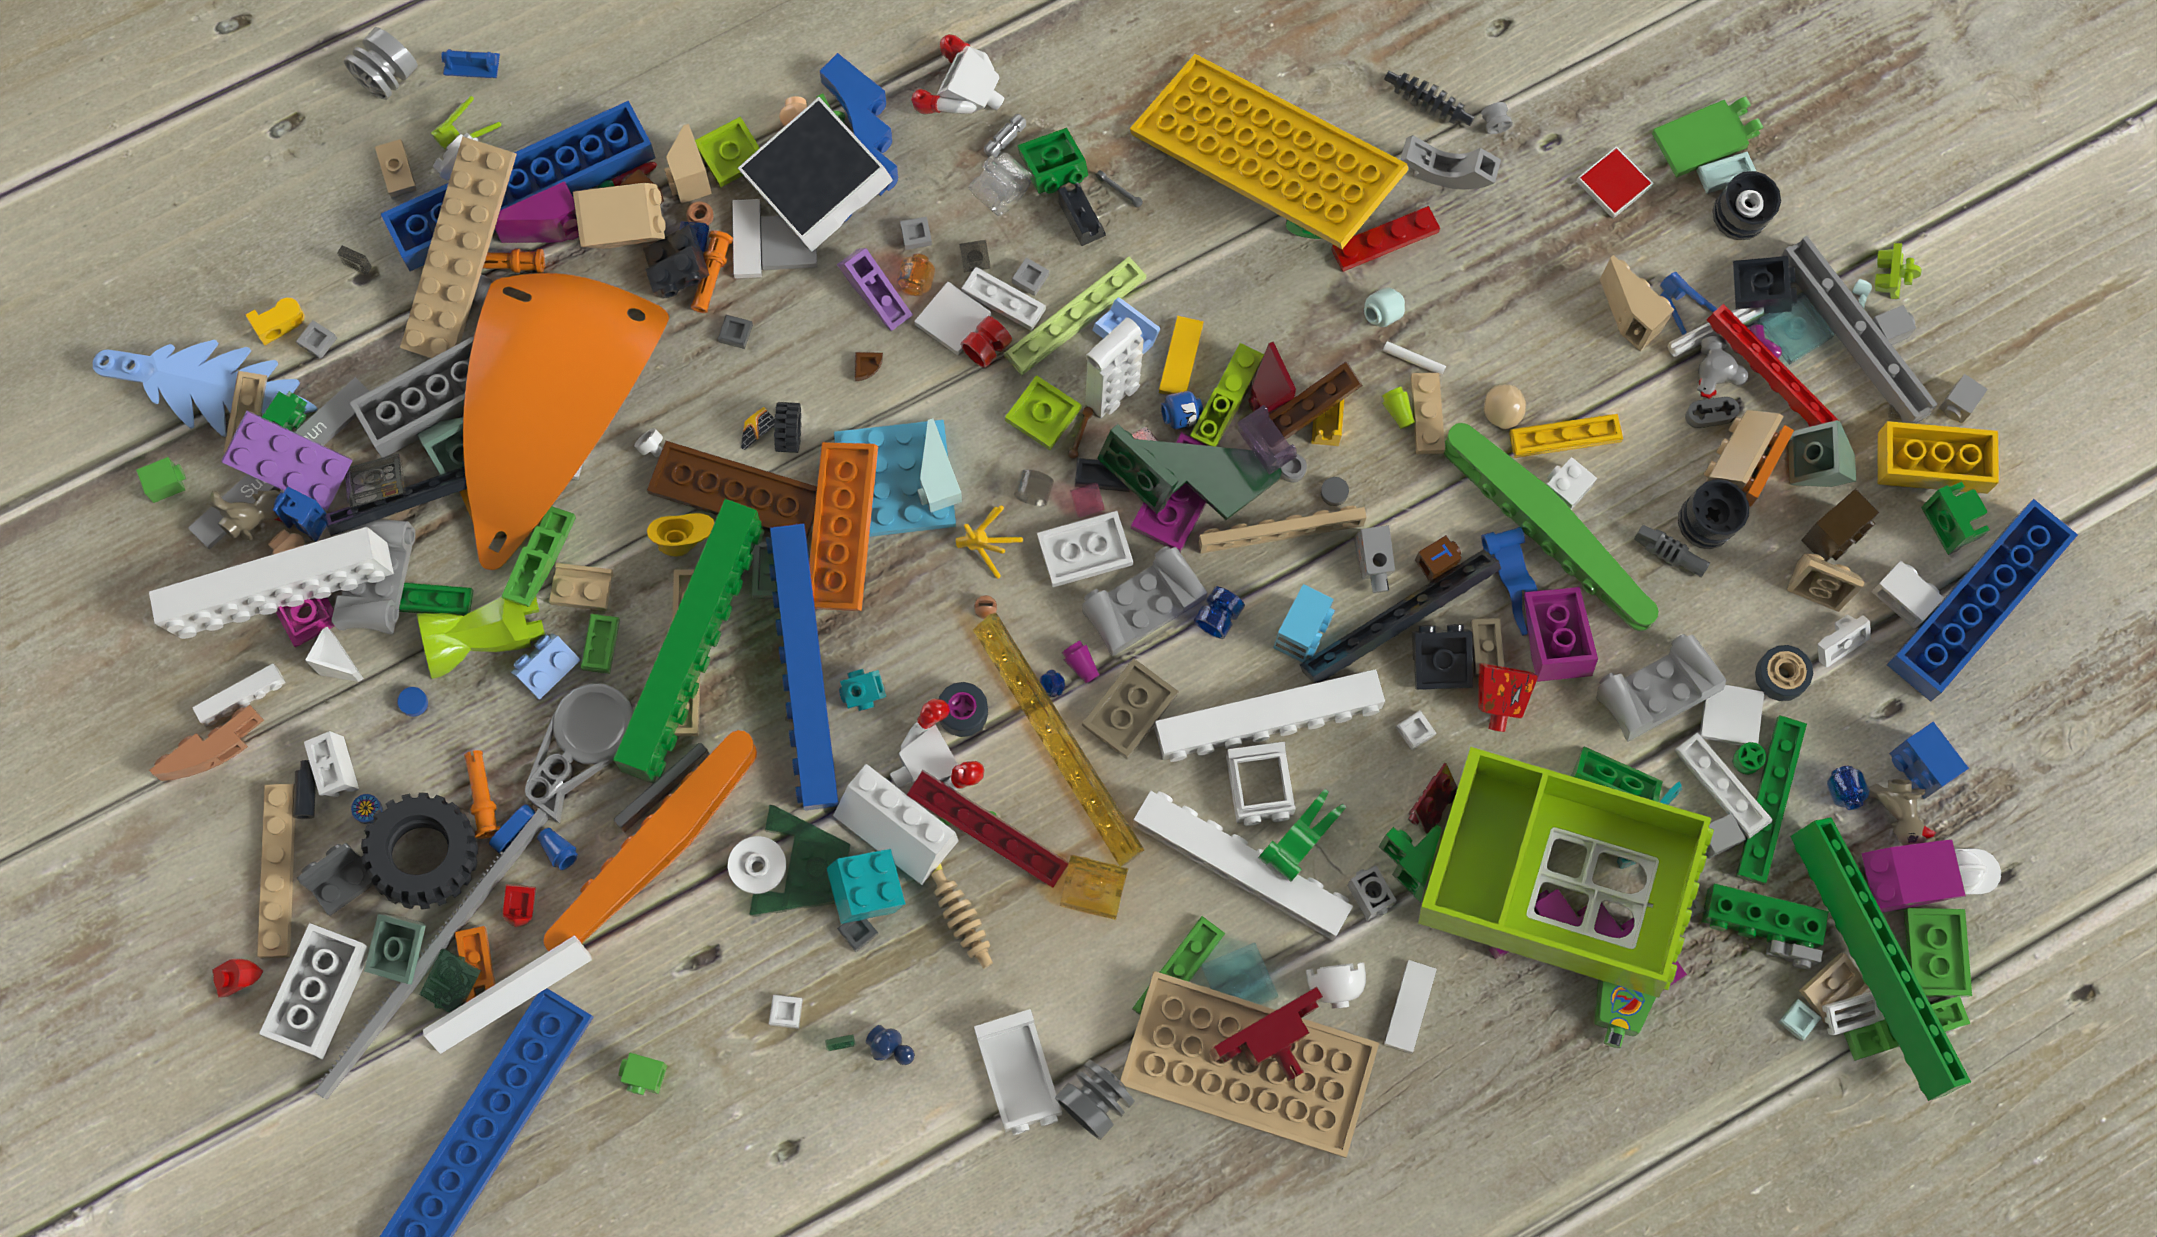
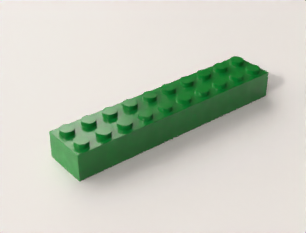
M727 499L724 500L613 759L621 772L652 784L657 777L660 778L666 767L665 756L668 751L673 750L677 741L675 731L678 725H683L687 718L688 709H686V705L689 699H694L698 692V677L701 672L705 673L709 666L710 657L708 655L711 647H716L720 640L721 631L719 629L722 621L726 622L731 614L732 606L730 603L733 595L738 596L743 584V580H740L744 570H749L753 561V555L751 554L755 545H759L763 538L764 530L762 529L757 510Z

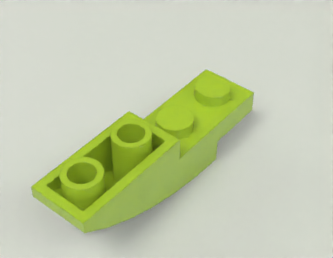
M1239 343L1217 388L1211 394L1190 435L1191 438L1208 446L1217 447L1252 384V380L1264 357L1263 353Z

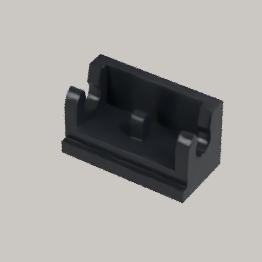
M1077 182L1074 185L1075 188L1069 192L1066 187L1058 189V203L1081 246H1084L1106 236V233L1084 194L1080 183Z

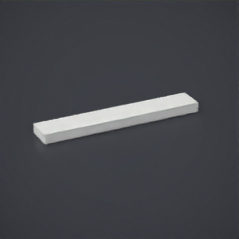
M573 936L423 1029L424 1036L441 1054L592 960L591 955L577 937Z

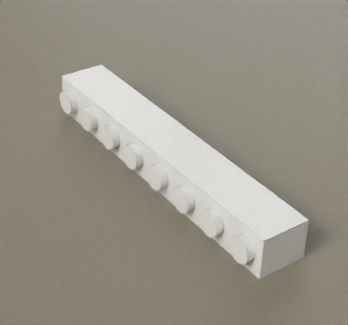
M1375 669L1158 720L1155 722L1154 728L1162 759H1170L1171 762H1176L1187 758V754L1197 752L1198 755H1206L1214 752V748L1225 746L1226 749L1241 746L1242 741L1253 739V742H1261L1269 739V735L1280 733L1281 736L1296 733L1298 728L1308 726V729H1316L1324 726V722L1335 720L1336 723H1342L1351 720L1353 715L1361 713L1365 717L1375 715L1380 712L1379 709H1382L1385 699Z
M1150 791L1133 820L1135 828L1334 941L1353 907L1348 903V898L1337 892L1329 893L1323 889L1324 885L1310 877L1307 880L1297 875L1290 882L1270 864L1266 865L1258 859L1264 850L1258 849L1256 851L1247 846L1248 842L1244 838L1233 834L1231 837L1222 831L1223 828L1214 821H1203L1197 817L1198 813L1187 806L1181 808L1172 803L1173 799L1167 794L1160 791L1156 794Z

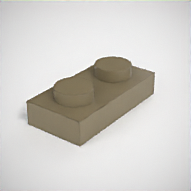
M1500 618L1472 619L1470 627L1472 631L1474 674L1476 677L1479 676L1480 663L1504 667Z

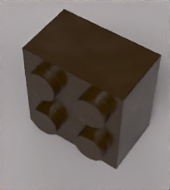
M1855 488L1818 520L1801 541L1814 554L1823 557L1824 561L1828 562L1831 558L1837 561L1853 544L1859 542L1876 525L1873 519L1880 512Z

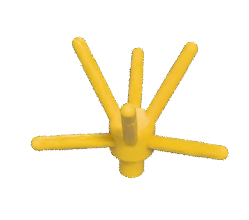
M1002 505L994 507L976 530H972L969 524H965L966 536L957 537L955 541L957 548L968 547L970 550L977 549L997 579L1001 575L984 549L1001 554L1005 553V549L988 543L1023 542L1022 537H987L984 530L1003 511L1004 507Z

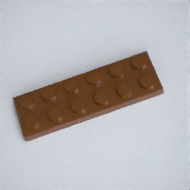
M665 441L647 492L650 495L715 515L719 514L724 500L727 499L757 510L762 529L770 531V528L804 524L807 540L814 522L817 486Z

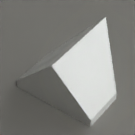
M328 627L322 629L305 659L307 663L320 676L357 682L364 679L334 633Z

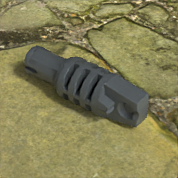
M1642 525L1634 538L1635 541L1646 547L1645 550L1649 553L1657 555L1658 558L1664 559L1665 562L1671 563L1674 567H1679L1680 565L1701 578L1710 565V562L1688 551L1689 548L1686 544L1680 543L1679 540L1673 539L1672 536H1667L1665 532L1658 529L1653 530Z

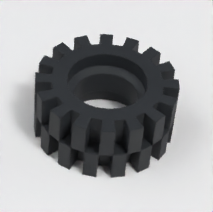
M778 402L775 409L774 423L776 452L799 453L802 427L801 404Z

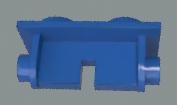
M451 49L442 52V62L445 63L443 75L497 78L500 53L452 51Z

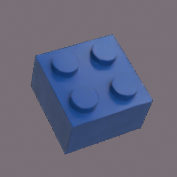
M1934 721L1906 739L1889 753L1894 766L1912 781V789H1925V794L1922 795L1923 799H1926L1969 769Z

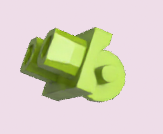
M1894 243L1893 249L1878 251V268H1891V274H1876L1875 291L1890 293L1891 299H1899L1901 278H1904L1905 285H1912L1913 279L1920 277L1922 272L1921 267L1914 265V258H1907L1906 264H1903L1902 243Z

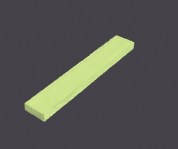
M1127 257L1004 352V357L1022 376L1110 308L1114 300L1118 297L1123 298L1145 281L1147 275L1130 257Z

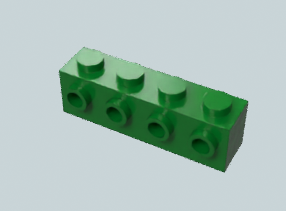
M1714 883L1707 889L1704 905L1705 912H1703L1701 922L1710 924L1709 927L1718 931H1727V928L1736 930L1738 935L1747 938H1755L1757 935L1767 938L1766 941L1771 943V940H1777L1817 949L1824 943L1829 911Z

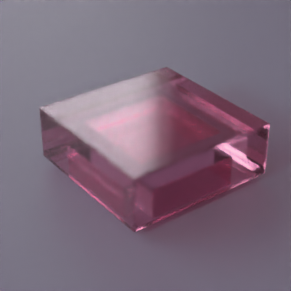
M1098 483L1070 490L1078 518L1105 510Z

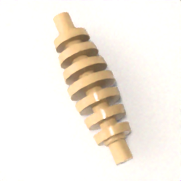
M942 870L936 871L932 874L937 884V889L934 891L936 898L944 897L938 902L940 908L949 906L943 912V916L945 919L955 917L947 923L949 929H955L960 926L953 935L956 939L966 937L960 944L963 948L971 946L972 949L967 952L969 957L977 958L983 969L991 966L993 961L988 954V949L991 947L989 941L981 942L986 937V933L984 930L975 931L982 926L980 919L970 922L978 913L975 908L964 911L971 906L970 901L965 899L959 902V899L965 894L962 890L954 892L953 889L958 886L954 880H947Z

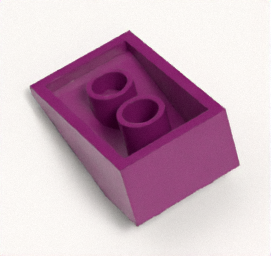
M565 181L501 210L495 225V230L501 243H552L577 239L579 231L575 203Z
M1580 587L1525 592L1524 600L1531 659L1535 674L1538 675L1537 682L1593 676L1598 656Z
M1952 839L1889 847L1861 853L1870 891L1882 913L1966 897Z

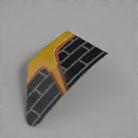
M765 407L745 420L741 444L743 450H746L757 439L774 427L775 418Z

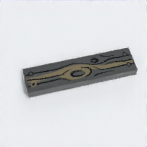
M698 743L614 818L617 826L625 833L677 787L687 774L695 771L710 755L708 749L702 743Z

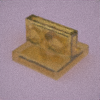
M1071 855L1060 906L1116 920L1128 868Z

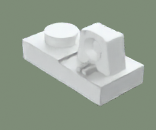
M1848 614L1845 615V617L1835 622L1836 632L1825 636L1818 643L1819 662L1826 668L1871 639L1870 620L1864 615L1858 619H1854Z

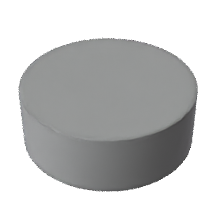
M1287 454L1279 463L1282 471L1281 478L1287 482H1298L1306 473V461L1299 454Z

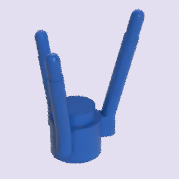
M1677 272L1668 275L1660 284V287L1664 290L1660 296L1665 297L1674 309L1672 316L1682 335L1687 334V331L1671 300L1672 298L1679 300L1687 293L1693 300L1700 305H1704L1711 312L1717 310L1713 304L1689 286Z

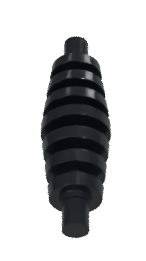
M1391 71L1387 72L1384 80L1394 85L1395 93L1399 95L1404 90L1403 98L1407 101L1413 95L1411 104L1417 107L1421 100L1423 101L1420 111L1425 113L1431 105L1432 108L1429 115L1435 117L1440 110L1442 112L1439 119L1445 120L1450 115V123L1455 124L1457 121H1461L1471 126L1475 117L1465 112V105L1461 102L1457 107L1454 106L1456 98L1453 96L1448 101H1445L1448 94L1446 91L1442 90L1437 97L1436 94L1439 86L1433 84L1430 90L1426 91L1429 86L1428 81L1424 80L1420 86H1417L1420 79L1414 76L1411 81H1408L1410 74L1404 72L1402 75H1397Z

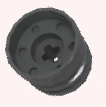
M1088 1060L1084 1067L1092 1077L1090 1078L1085 1073L1078 1071L1076 1076L1083 1087L1079 1089L1067 1083L1056 1095L1055 1099L1084 1129L1101 1140L1114 1125L1106 1113L1110 1110L1122 1117L1125 1112L1117 1101L1128 1108L1135 1101L1127 1092L1125 1085L1113 1073L1092 1060Z

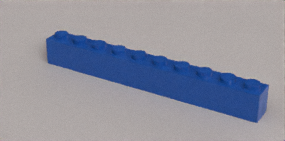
M804 524L770 528L771 537H766L768 554L773 553L774 564H769L771 581L777 582L778 590L772 592L774 609L780 608L781 619H776L777 635L783 636L784 646L779 647L781 664L786 663L787 674L782 675L784 692L790 691L791 702H786L787 719H793L794 730H789L791 748L796 747L798 757L792 759L794 776L800 775L801 786L796 787L797 803H803L805 811L838 807L839 802Z

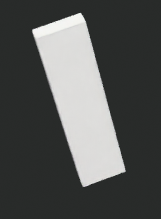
M1698 732L1675 749V753L1728 815L1732 813L1738 826L1748 839L1772 822V818Z

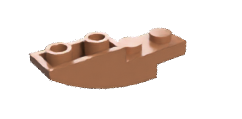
M251 705L246 708H240L225 725L214 728L208 734L206 740L197 733L184 738L178 744L177 749L157 759L154 764L155 766L149 771L161 781L181 779L208 771L246 749L248 746L241 738L262 723L264 719Z

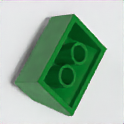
M1583 746L1571 774L1572 777L1656 802H1659L1663 783L1662 780Z

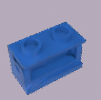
M288 486L284 493H280L277 496L273 511L285 526L290 529L295 524L299 531L308 535L312 541L317 542L327 526L324 518L327 513L316 500Z

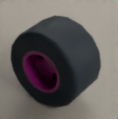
M967 682L953 683L946 687L939 695V699L944 700L950 708L949 715L940 723L951 735L959 737L972 736L979 732L986 724L988 717L987 698L976 685Z

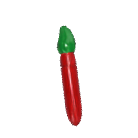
M648 162L612 180L602 182L598 188L619 186L626 175L633 174L638 169L647 175L656 168L657 163Z

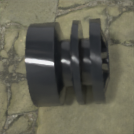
M1757 171L1742 172L1734 176L1714 202L1712 210L1713 219L1719 231L1735 240H1750L1758 236L1779 211L1781 205L1780 190L1770 177ZM1753 190L1762 196L1763 209L1758 215L1745 217L1738 212L1736 199L1743 191ZM1745 201L1747 207L1753 208L1750 202Z
M1715 479L1705 482L1682 504L1678 512V526L1681 534L1689 543L1698 548L1714 549L1721 547L1746 524L1749 517V503L1746 495L1737 485L1727 480Z

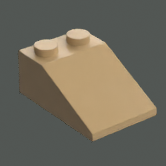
M1804 553L1796 563L1787 591L1839 612L1863 588L1865 582L1858 574L1851 572L1844 565H1833L1824 561V558L1817 554Z

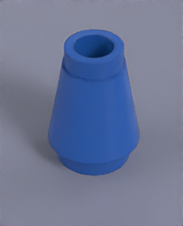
M546 828L539 833L537 840L540 842L553 867L565 870L574 864L578 858L575 846L551 828Z

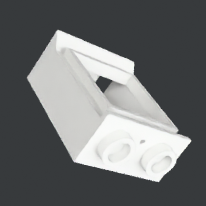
M1285 742L1228 749L1226 760L1236 822H1244L1245 826L1260 824L1263 819L1272 818L1273 822L1289 820V816L1294 815L1296 808L1286 758ZM1278 758L1285 801L1244 806L1237 763Z

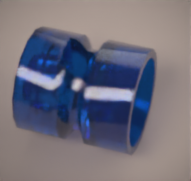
M1215 586L1206 599L1208 605L1200 608L1194 618V622L1209 635L1218 639H1225L1233 626L1231 620H1237L1245 604L1231 591Z

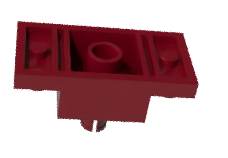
M1318 987L1313 988L1215 1045L1209 1051L1214 1061L1216 1062L1222 1058L1223 1062L1226 1063L1243 1051L1252 1068L1269 1058H1275L1288 1082L1304 1073L1291 1048L1293 1044L1302 1040L1310 1033L1301 1018L1319 1007L1317 1002L1323 996Z

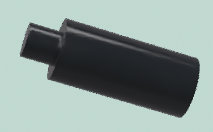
M301 760L300 770L295 771L293 817L297 819H312L315 817L316 782L309 760Z

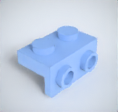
M1118 297L1114 300L1111 309L1095 323L1092 330L1104 339L1128 317L1142 331L1140 335L1144 339L1142 353L1145 354L1153 346L1160 332V327Z
M553 633L549 636L547 634L542 636L535 643L534 646L536 648L529 655H522L514 663L515 669L511 672L539 700L581 660L559 636Z

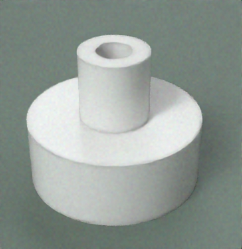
M652 428L636 441L634 447L642 455L651 452L655 457H658L662 451L659 443L662 441L663 436L655 428Z

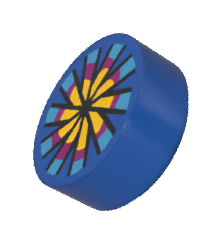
M371 794L358 796L351 806L352 815L363 824H372L375 821L373 818L375 812L378 809L382 811L381 802Z

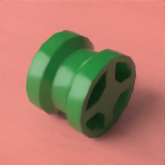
M1748 742L1743 744L1734 753L1732 762L1738 772L1750 775L1764 765L1766 753L1761 745Z

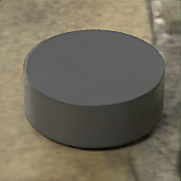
M1330 477L1324 481L1321 487V498L1328 505L1339 506L1346 501L1349 494V486L1342 478Z

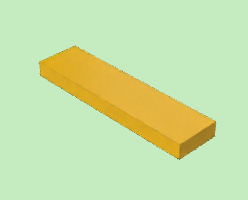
M1618 414L1516 428L1509 431L1514 458L1614 444L1623 441Z

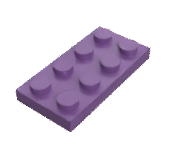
M246 411L221 461L284 491L288 486L316 500L322 508L328 510L353 460L250 411Z

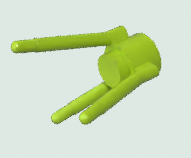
M470 96L444 123L431 132V135L443 149H447L460 134L452 123L474 100L473 96ZM497 122L469 135L477 138L501 127L502 124Z

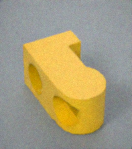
M289 297L279 300L275 307L258 315L256 310L245 314L264 346L300 326L305 317L299 303Z

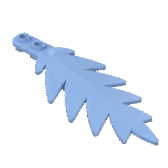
M211 340L193 345L173 355L171 354L175 347L172 344L156 350L151 356L103 350L94 357L93 369L103 377L143 383L147 395L155 404L159 403L160 390L171 409L190 429L194 428L193 398L195 404L210 425L222 437H226L224 404L231 413L238 371L262 374L269 377L278 366V362L276 360L265 361L236 371L250 354L251 349L249 347L224 353L205 362L219 344L216 340ZM109 359L108 364L103 366L104 362ZM135 363L134 368L129 370L130 366ZM297 379L267 382L261 413H265L279 391L284 395H287L289 391L294 393L300 382ZM300 397L307 402L304 413L317 411V407L314 404Z

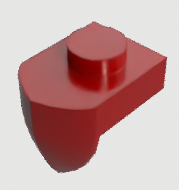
M506 884L502 916L507 923L514 927H520L531 921L536 895L535 886Z
M230 959L212 969L218 998L229 997L239 990L254 984L261 977L263 970L257 964L247 959Z

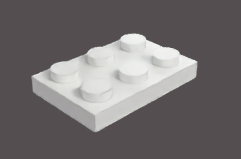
M1117 511L1037 533L1052 587L1133 565V559Z

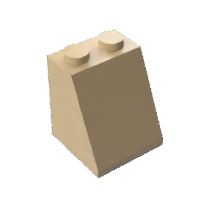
M639 183L573 192L581 247L611 249L665 239V221L661 215L660 208L662 198L656 184Z

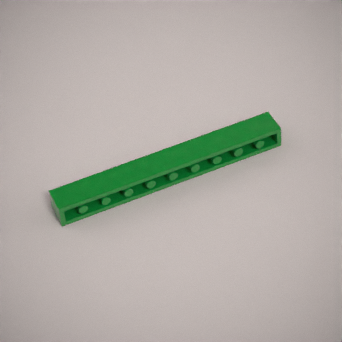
M1832 817L1815 820L1791 835L1790 837L1795 845L1796 852L1802 858L1809 877L1815 883L1823 904L1828 908L1835 922L1836 929L1841 933L1849 949L1850 956L1855 960L1862 974L1863 981L1869 987L1879 1011L1883 1014L1890 1027L1892 1036L1896 1039L1904 1054L1906 1063L1910 1066L1918 1081L1919 1088L1927 1100L1931 1101L1946 1096L1971 1083Z

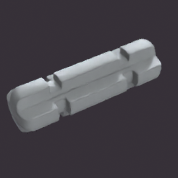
M1015 114L1009 120L1010 124L1006 123L993 137L994 140H990L984 146L986 155L992 159L996 158L1001 153L1000 150L1004 149L1017 136V132H1021L1026 127V120L1020 114Z

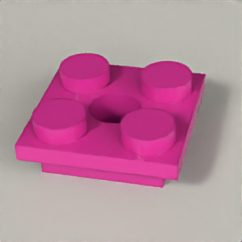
M327 597L304 600L302 605L295 607L279 606L276 611L295 648L318 636L325 627L329 629L335 627L331 622L334 609ZM309 606L312 608V612L307 618H299V611L303 607Z

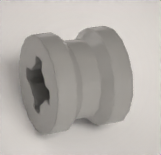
M1493 103L1481 111L1482 118L1487 121L1486 129L1488 134L1502 133L1513 125L1511 117L1507 116L1508 107L1506 103Z

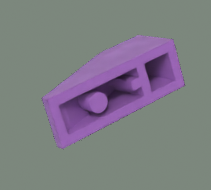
M866 248L855 250L837 264L851 286L890 331L913 315Z

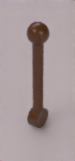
M1085 407L1082 411L1083 419L1073 448L1068 451V456L1071 459H1076L1079 455L1077 450L1088 419L1093 416V409L1091 407Z

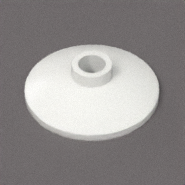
M762 836L749 837L739 842L731 851L728 859V872L733 883L739 889L752 894L765 893L775 888L782 880L786 870V859L780 846L773 840ZM755 863H762L763 869L755 872L753 865Z

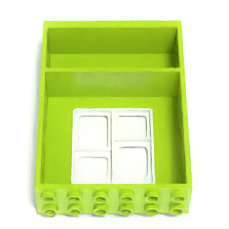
M1470 747L1421 906L1418 924L1659 998L1663 989L1669 990L1670 984L1675 977L1677 965L1672 964V962L1676 963L1684 944L1685 938L1680 935H1684L1691 918L1692 910L1689 909L1698 892L1700 884L1698 879L1700 873L1703 872L1707 858L1705 853L1711 843L1714 829L1709 828L1711 818ZM1562 839L1586 847L1587 855L1580 877L1572 878L1548 870L1547 862L1554 840ZM1604 852L1640 864L1647 875L1645 887L1637 893L1626 894L1594 884L1592 877L1599 854ZM1542 883H1551L1584 893L1588 896L1589 902L1581 926H1572L1537 915L1534 912ZM1602 901L1617 903L1630 910L1635 923L1629 935L1623 938H1612L1595 932L1594 925Z

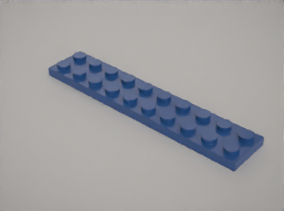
M548 988L536 995L379 1237L454 1236L594 1018L591 1014Z

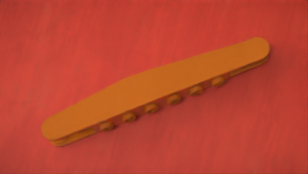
M737 730L730 733L694 772H690L684 777L681 786L662 801L661 807L643 821L638 832L624 841L618 854L614 858L610 857L605 861L599 875L594 880L592 878L589 879L582 886L580 896L544 935V946L548 951L573 936H576L582 944L692 844L756 760L757 750L752 737L747 732Z

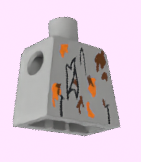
M1389 525L1361 529L1354 536L1361 578L1371 579L1373 593L1389 591L1387 576L1395 571ZM1373 559L1380 563V567L1374 565Z

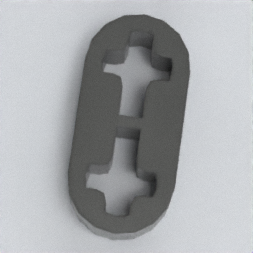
M1731 397L1695 401L1687 409L1685 419L1694 428L1729 424L1738 415L1739 405ZM1723 405H1725L1726 409H1731L1728 416H1726L1724 411H1716H1719ZM1696 409L1701 414L1708 413L1703 416L1702 420L1697 415H1693Z

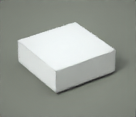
M1420 710L1396 726V729L1411 750H1414L1436 735L1435 730Z
M773 995L769 1025L799 1029L803 999Z

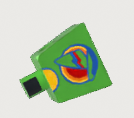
M1598 979L1594 1023L1607 1029L1604 1044L1620 1049L1624 1034L1633 1037L1638 1035L1656 997Z

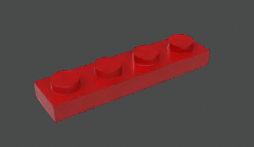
M1427 206L1353 236L1343 249L1332 245L1331 251L1342 272L1435 235L1440 232L1441 228L1430 207Z

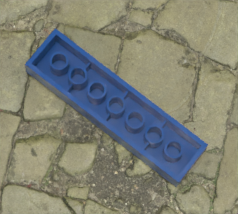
M2035 499L2030 501L1886 665L1930 702L1934 700L1952 682L2078 534Z

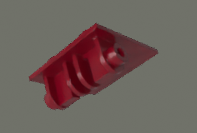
M1444 762L1436 776L1432 777L1426 789L1422 792L1423 795L1418 798V802L1416 801L1409 811L1410 817L1408 820L1416 826L1420 822L1426 834L1429 833L1432 827L1438 825L1442 812L1448 804L1454 801L1458 789L1447 763Z

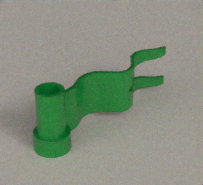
M1326 789L1320 793L1277 844L1272 840L1258 857L1264 864H1270L1290 882L1302 870L1298 864L1346 809V806L1342 803L1310 829L1309 826L1323 806L1329 793Z

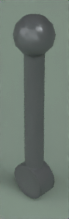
M1099 170L1096 173V177L1100 181L1106 182L1127 197L1135 207L1142 205L1143 201L1140 197H1134L1109 179L1103 171Z

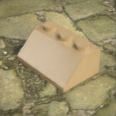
M1747 410L1742 418L1736 416L1728 430L1732 432L1730 439L1724 438L1716 451L1720 457L1717 462L1711 461L1704 473L1708 477L1706 482L1715 479L1727 480L1742 490L1784 416L1779 413Z

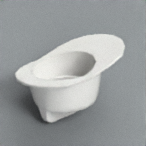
M1955 849L1965 894H1985L1997 887L2001 879V869L1993 855L1980 849Z

